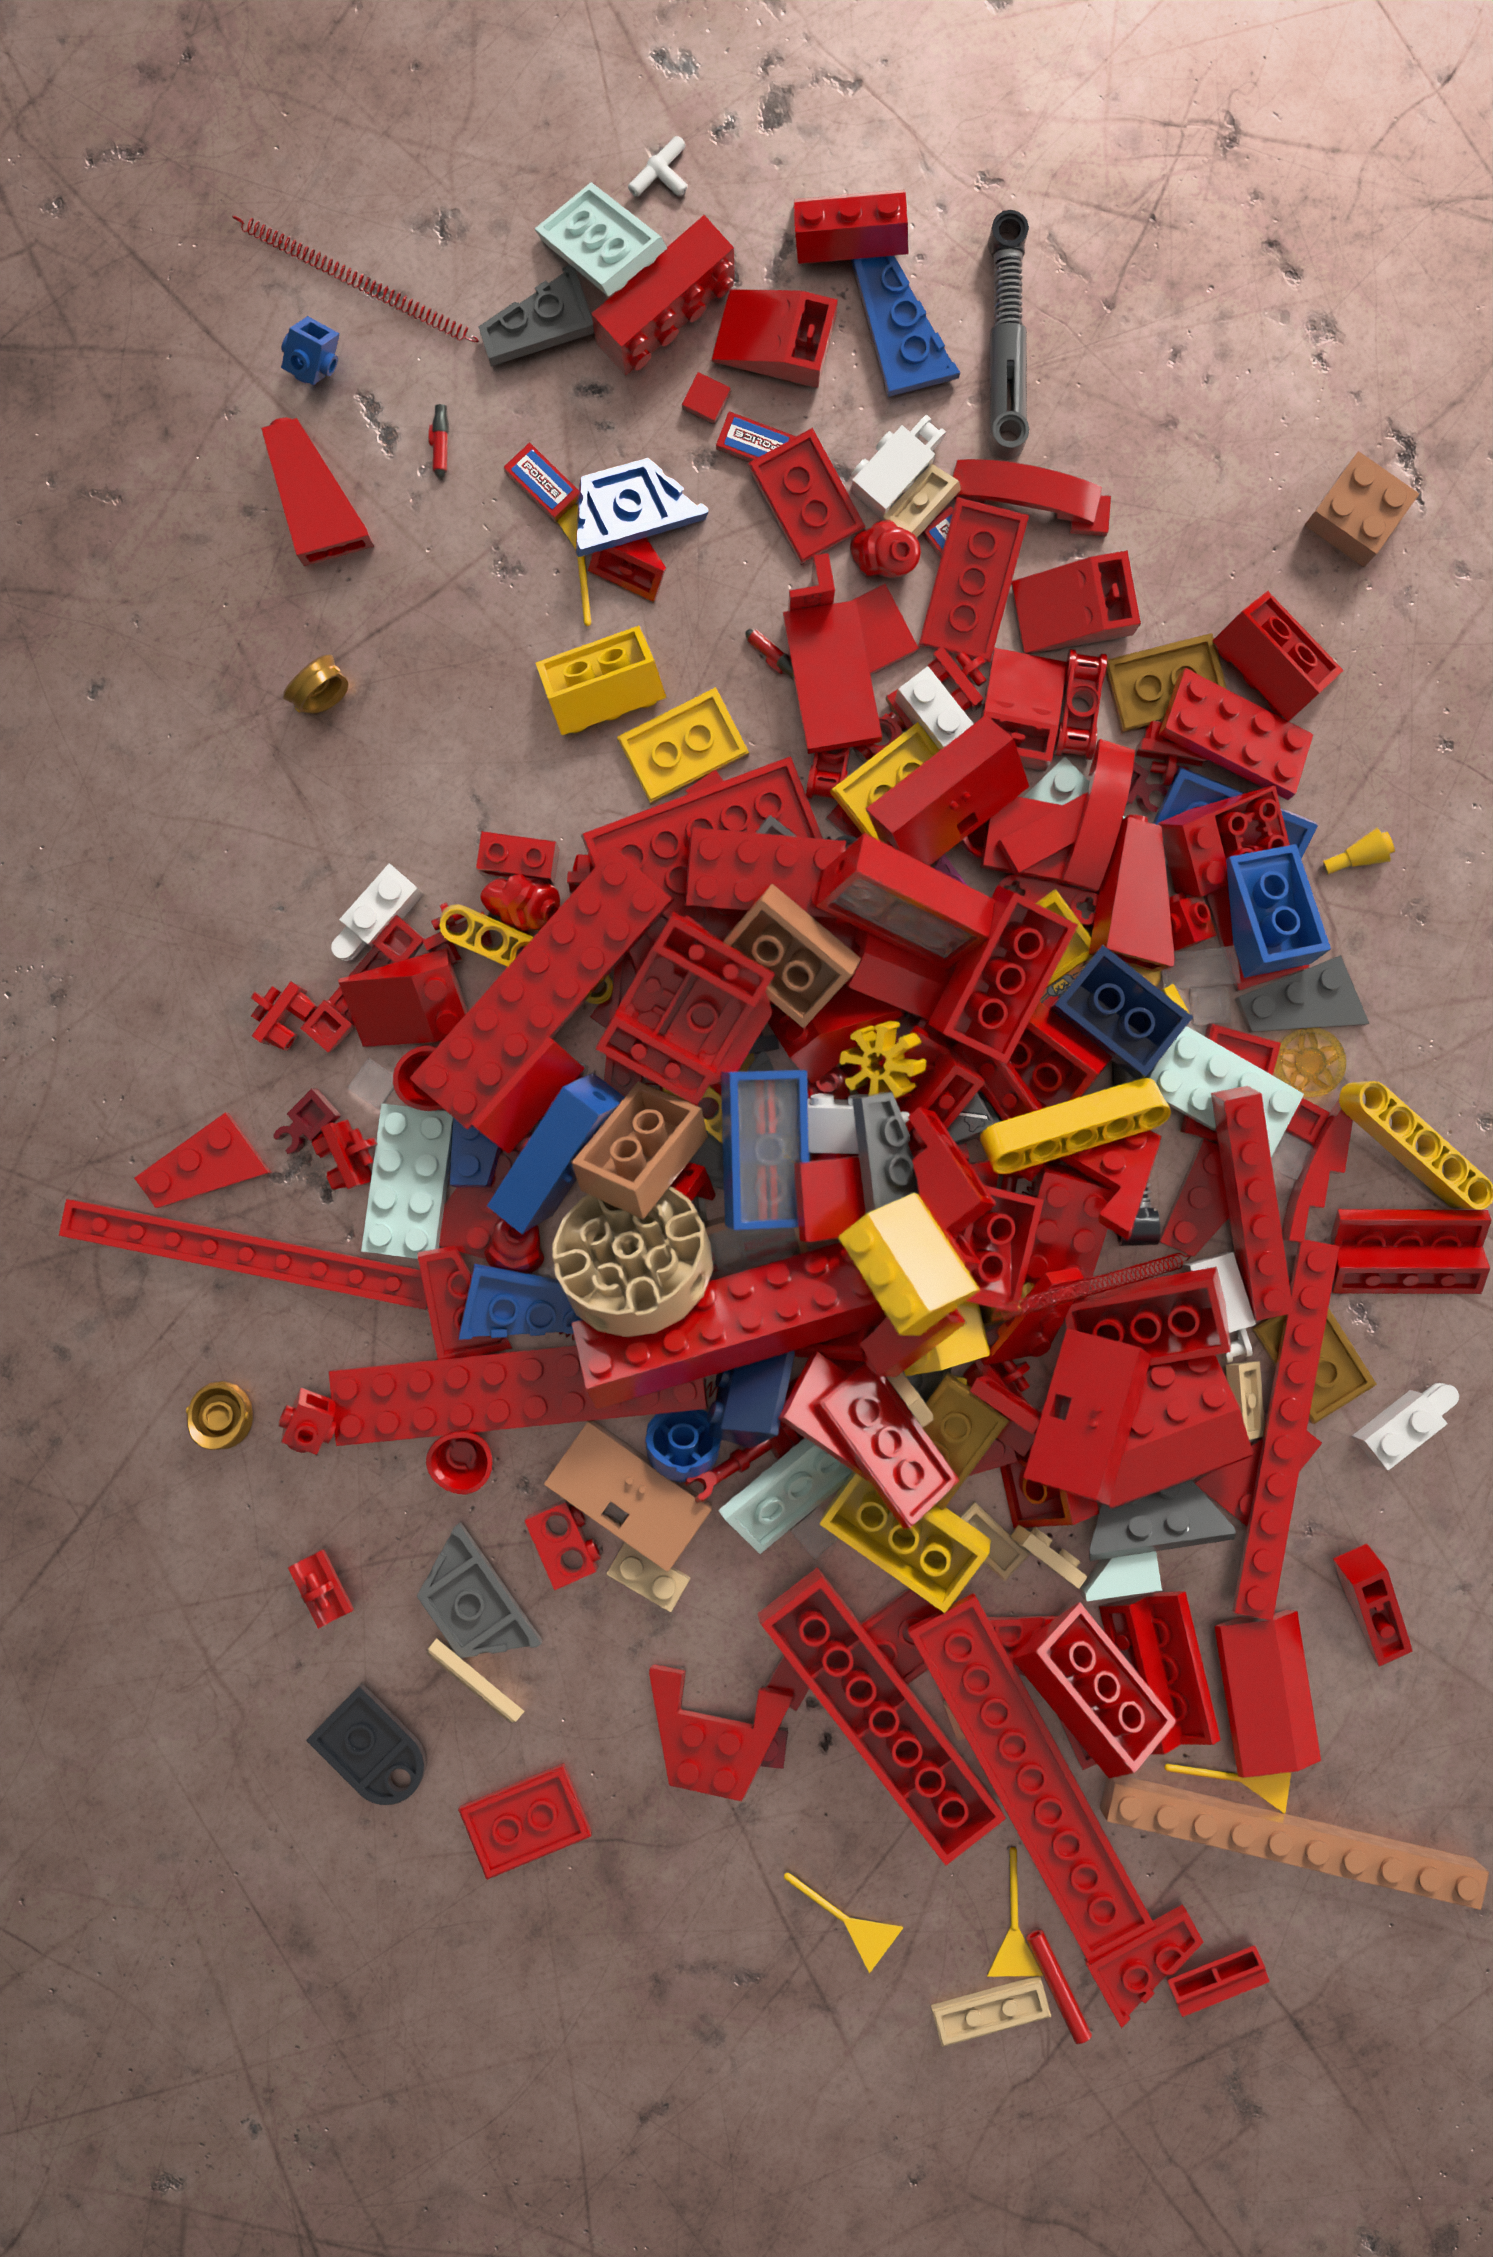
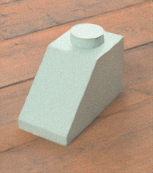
M1156 1551L1100 1560L1080 1587L1081 1595L1086 1601L1162 1591Z

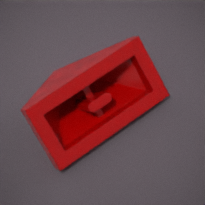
M645 537L593 553L587 571L654 602L657 598L666 567Z

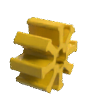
M894 1021L876 1025L877 1035L874 1032V1026L858 1029L851 1034L850 1038L855 1040L862 1050L854 1047L842 1051L840 1063L842 1065L846 1063L861 1065L862 1071L855 1076L845 1079L849 1089L855 1090L868 1084L867 1081L871 1079L869 1095L889 1092L890 1088L894 1097L897 1098L912 1091L916 1085L910 1083L904 1073L912 1077L924 1072L926 1060L907 1059L903 1053L911 1047L921 1044L917 1034L911 1033L900 1037L899 1042L895 1045L897 1028L900 1027V1023ZM882 1055H884L887 1059V1061L883 1065L884 1068H882L879 1063L883 1059Z

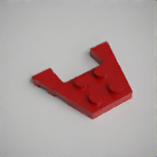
M1151 1130L1058 1158L1116 1192L1115 1196L1099 1213L1098 1223L1127 1240L1131 1237L1137 1213L1139 1212L1146 1185L1161 1143L1162 1136ZM1047 1162L1015 1171V1173L1031 1182Z
M653 1664L649 1669V1676L669 1786L742 1802L794 1700L795 1693L762 1686L758 1690L753 1725L681 1709L686 1670Z

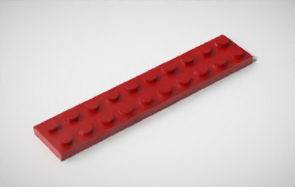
M576 1345L328 1371L331 1400L336 1402L333 1422H336V1446L444 1436L453 1431L473 1433L708 1408L704 1377L596 1409L585 1386Z
M975 1593L953 1603L945 1613L940 1610L907 1628L1087 1961L1090 1962L1154 1928L1155 1925Z

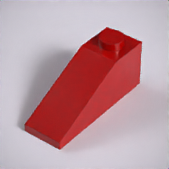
M1366 1543L1333 1558L1341 1586L1377 1665L1380 1667L1413 1652L1388 1569L1370 1546Z

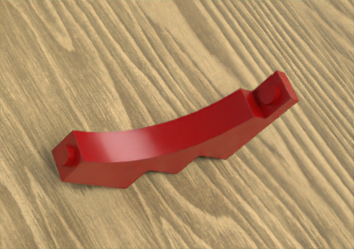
M919 1107L908 1116V1119L914 1126L912 1130L913 1136L921 1146L927 1148L912 1160L918 1182L919 1196L970 1273L980 1266L981 1262L961 1232L997 1204L937 1114ZM956 1308L920 1336L899 1335L887 1315L875 1331L860 1343L866 1354L864 1360L870 1370L880 1377H897L959 1330L966 1322Z

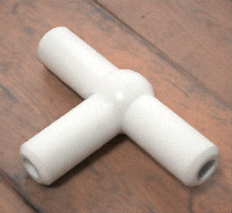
M675 136L657 155L649 158L647 166L628 185L632 195L639 196L657 177L677 196H682L686 192L687 184L668 167L685 148V142L681 137Z

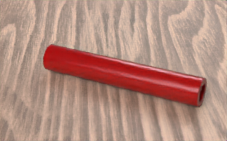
M1036 1930L1030 1933L1026 1940L1075 2044L1085 2043L1092 2037L1089 2027L1043 1930Z

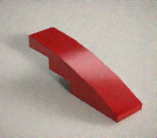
M1339 1099L1330 1111L1314 1145L1309 1147L1300 1165L1283 1221L1282 1237L1284 1241L1304 1243L1309 1207L1324 1208L1329 1174L1345 1173L1353 1120L1341 1109Z

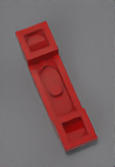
M957 460L953 475L959 481L961 490L953 499L959 497L985 504L986 500L1039 509L1058 513L1057 518L1090 525H1094L1102 491L1101 486L1069 474L1032 465L997 460Z
M1103 739L1097 741L1088 775L1092 777L1075 842L1069 848L1061 878L1062 882L1094 892L1099 890L1113 853L1128 799L1134 766V749Z
M395 915L372 942L374 944L372 949L349 976L413 958L423 945L422 940L425 938L401 917ZM340 986L328 1000H323L300 1028L328 1053L337 1047L355 1028Z

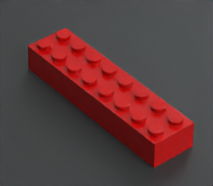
M613 847L422 1063L410 1079L466 1129L474 1127L471 1122L545 1039L548 1036L553 1038L675 900L623 853Z
M839 1242L709 1281L703 1297L684 1318L655 1333L624 1337L598 1331L584 1320L572 1322L571 1324L586 1389L596 1409H600L880 1325L887 1317V1314L843 1243Z
M818 1567L757 1613L761 1626L945 1866L1006 1819L996 1800Z

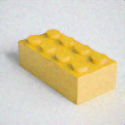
M855 1472L851 1473L827 1506L819 1523L944 1613L987 1558L991 1539L946 1507L942 1510L936 1505L911 1528L903 1529L870 1482Z

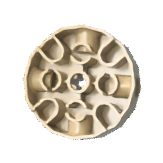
M671 1186L668 1187L644 1219L588 1194L562 1219L552 1244L555 1275L575 1314L598 1331L624 1337L655 1333L684 1318L703 1297L713 1271L711 1244L704 1224L690 1199Z

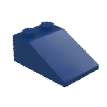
M1296 844L1231 856L1226 859L1233 944L1244 978L1309 965L1331 950Z

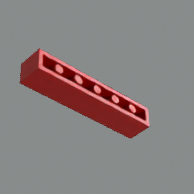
M1249 1086L1211 1093L1235 1258L1253 1317L1258 1321L1292 1314L1293 1306L1262 1093Z

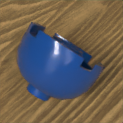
M701 1409L656 1414L647 1426L645 1446L649 1463L656 1472L671 1481L684 1483L687 1478L697 1477L712 1469L718 1459L721 1439L708 1436L711 1425L707 1422L708 1412Z

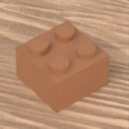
M1358 451L1304 526L1365 567L1382 548L1419 496V493Z

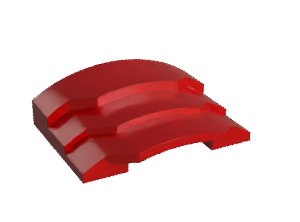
M673 912L629 986L595 1049L697 1106L710 1085L721 1083V1072H738L773 1012L766 989L775 973L709 935L703 928Z

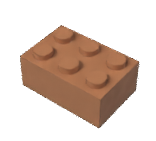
M773 884L769 886L723 941V943L741 952L742 955L775 973L766 989L769 1000L803 1028L852 976L861 960L859 956Z
M638 1081L572 1161L580 1190L644 1219L708 1138L702 1109Z

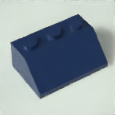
M1104 945L1091 957L1049 1008L1113 1057L1111 1060L1137 1080L1149 1074L1193 1018L1191 1014Z
M795 1350L717 1373L715 1386L719 1387L716 1401L712 1402L707 1415V1422L711 1424L708 1436L747 1448H752L777 1436L780 1426L778 1418L784 1407Z

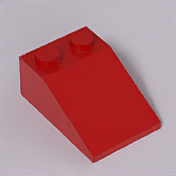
M447 948L338 980L363 1047L429 1043L444 1040L469 1011Z
M844 983L805 1028L800 1026L777 1005L772 1009L773 1013L767 1023L794 1064L800 1070H807V1078L813 1084L840 1063L842 1051L854 1047L860 1048L858 1043L850 1038L851 1034L858 1029L874 1026V1032L877 1035L876 1025L888 1021H896L903 1013L898 1007L851 989Z
M985 1186L997 1205L961 1232L981 1262L980 1266L969 1273L980 1290L966 1301L999 1308L1005 1302L1021 1298L1044 1200Z

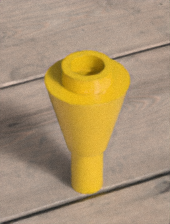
M1376 827L1348 847L1344 853L1324 860L1323 865L1327 874H1331L1348 866L1356 867L1391 862L1390 854L1395 852L1394 844L1387 831L1381 833Z

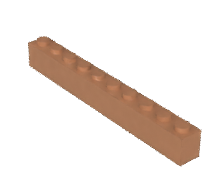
M1128 1776L1110 1779L1107 1777L1100 1804V1810L1108 1822L1479 1910L1482 1908L1489 1871L1474 1858Z

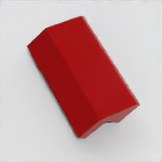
M859 928L854 941L861 948L858 954L861 960L845 984L851 989L929 1020L958 962L948 970H943ZM950 949L947 952L942 950V957L946 958L949 955Z
M916 1025L909 1034L916 1033L921 1040V1044L911 1047L903 1054L907 1059H925L926 1068L924 1072L912 1077L904 1073L910 1083H914L916 1087L909 1093L895 1098L900 1112L912 1114L919 1107L935 1112L947 1129L983 1086L985 1081L946 1042ZM870 1084L866 1087L862 1094L869 1095ZM910 1120L907 1121L906 1128L910 1134V1141L908 1142L910 1150L924 1148L913 1136L912 1130L914 1126Z
M1338 1209L1331 1233V1245L1339 1246L1332 1293L1482 1294L1490 1271L1483 1248L1492 1221L1489 1211Z
M1186 1591L1154 1592L1099 1606L1106 1635L1177 1721L1151 1754L1165 1755L1180 1745H1214L1220 1741L1221 1738Z
M1284 1610L1274 1614L1273 1621L1260 1618L1237 1617L1215 1625L1238 1777L1247 1778L1297 1772L1320 1762L1321 1755L1298 1611Z

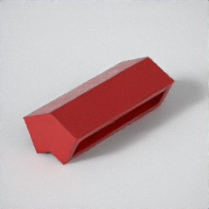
M1253 1945L1168 1979L1167 1982L1181 2016L1184 2017L1267 1984L1270 1980L1256 1946Z

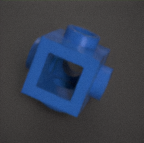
M308 316L289 328V332L282 342L281 351L284 353L281 368L293 374L297 380L303 383H310L311 385H315L326 376H331L338 363V356L335 353L340 333Z

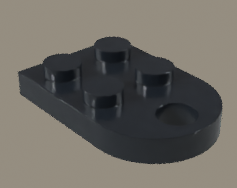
M363 1683L306 1739L363 1798L375 1804L393 1805L406 1800L416 1791L425 1774L426 1757L419 1740ZM396 1769L407 1771L411 1778L410 1785L404 1788L395 1786L391 1781V1772Z

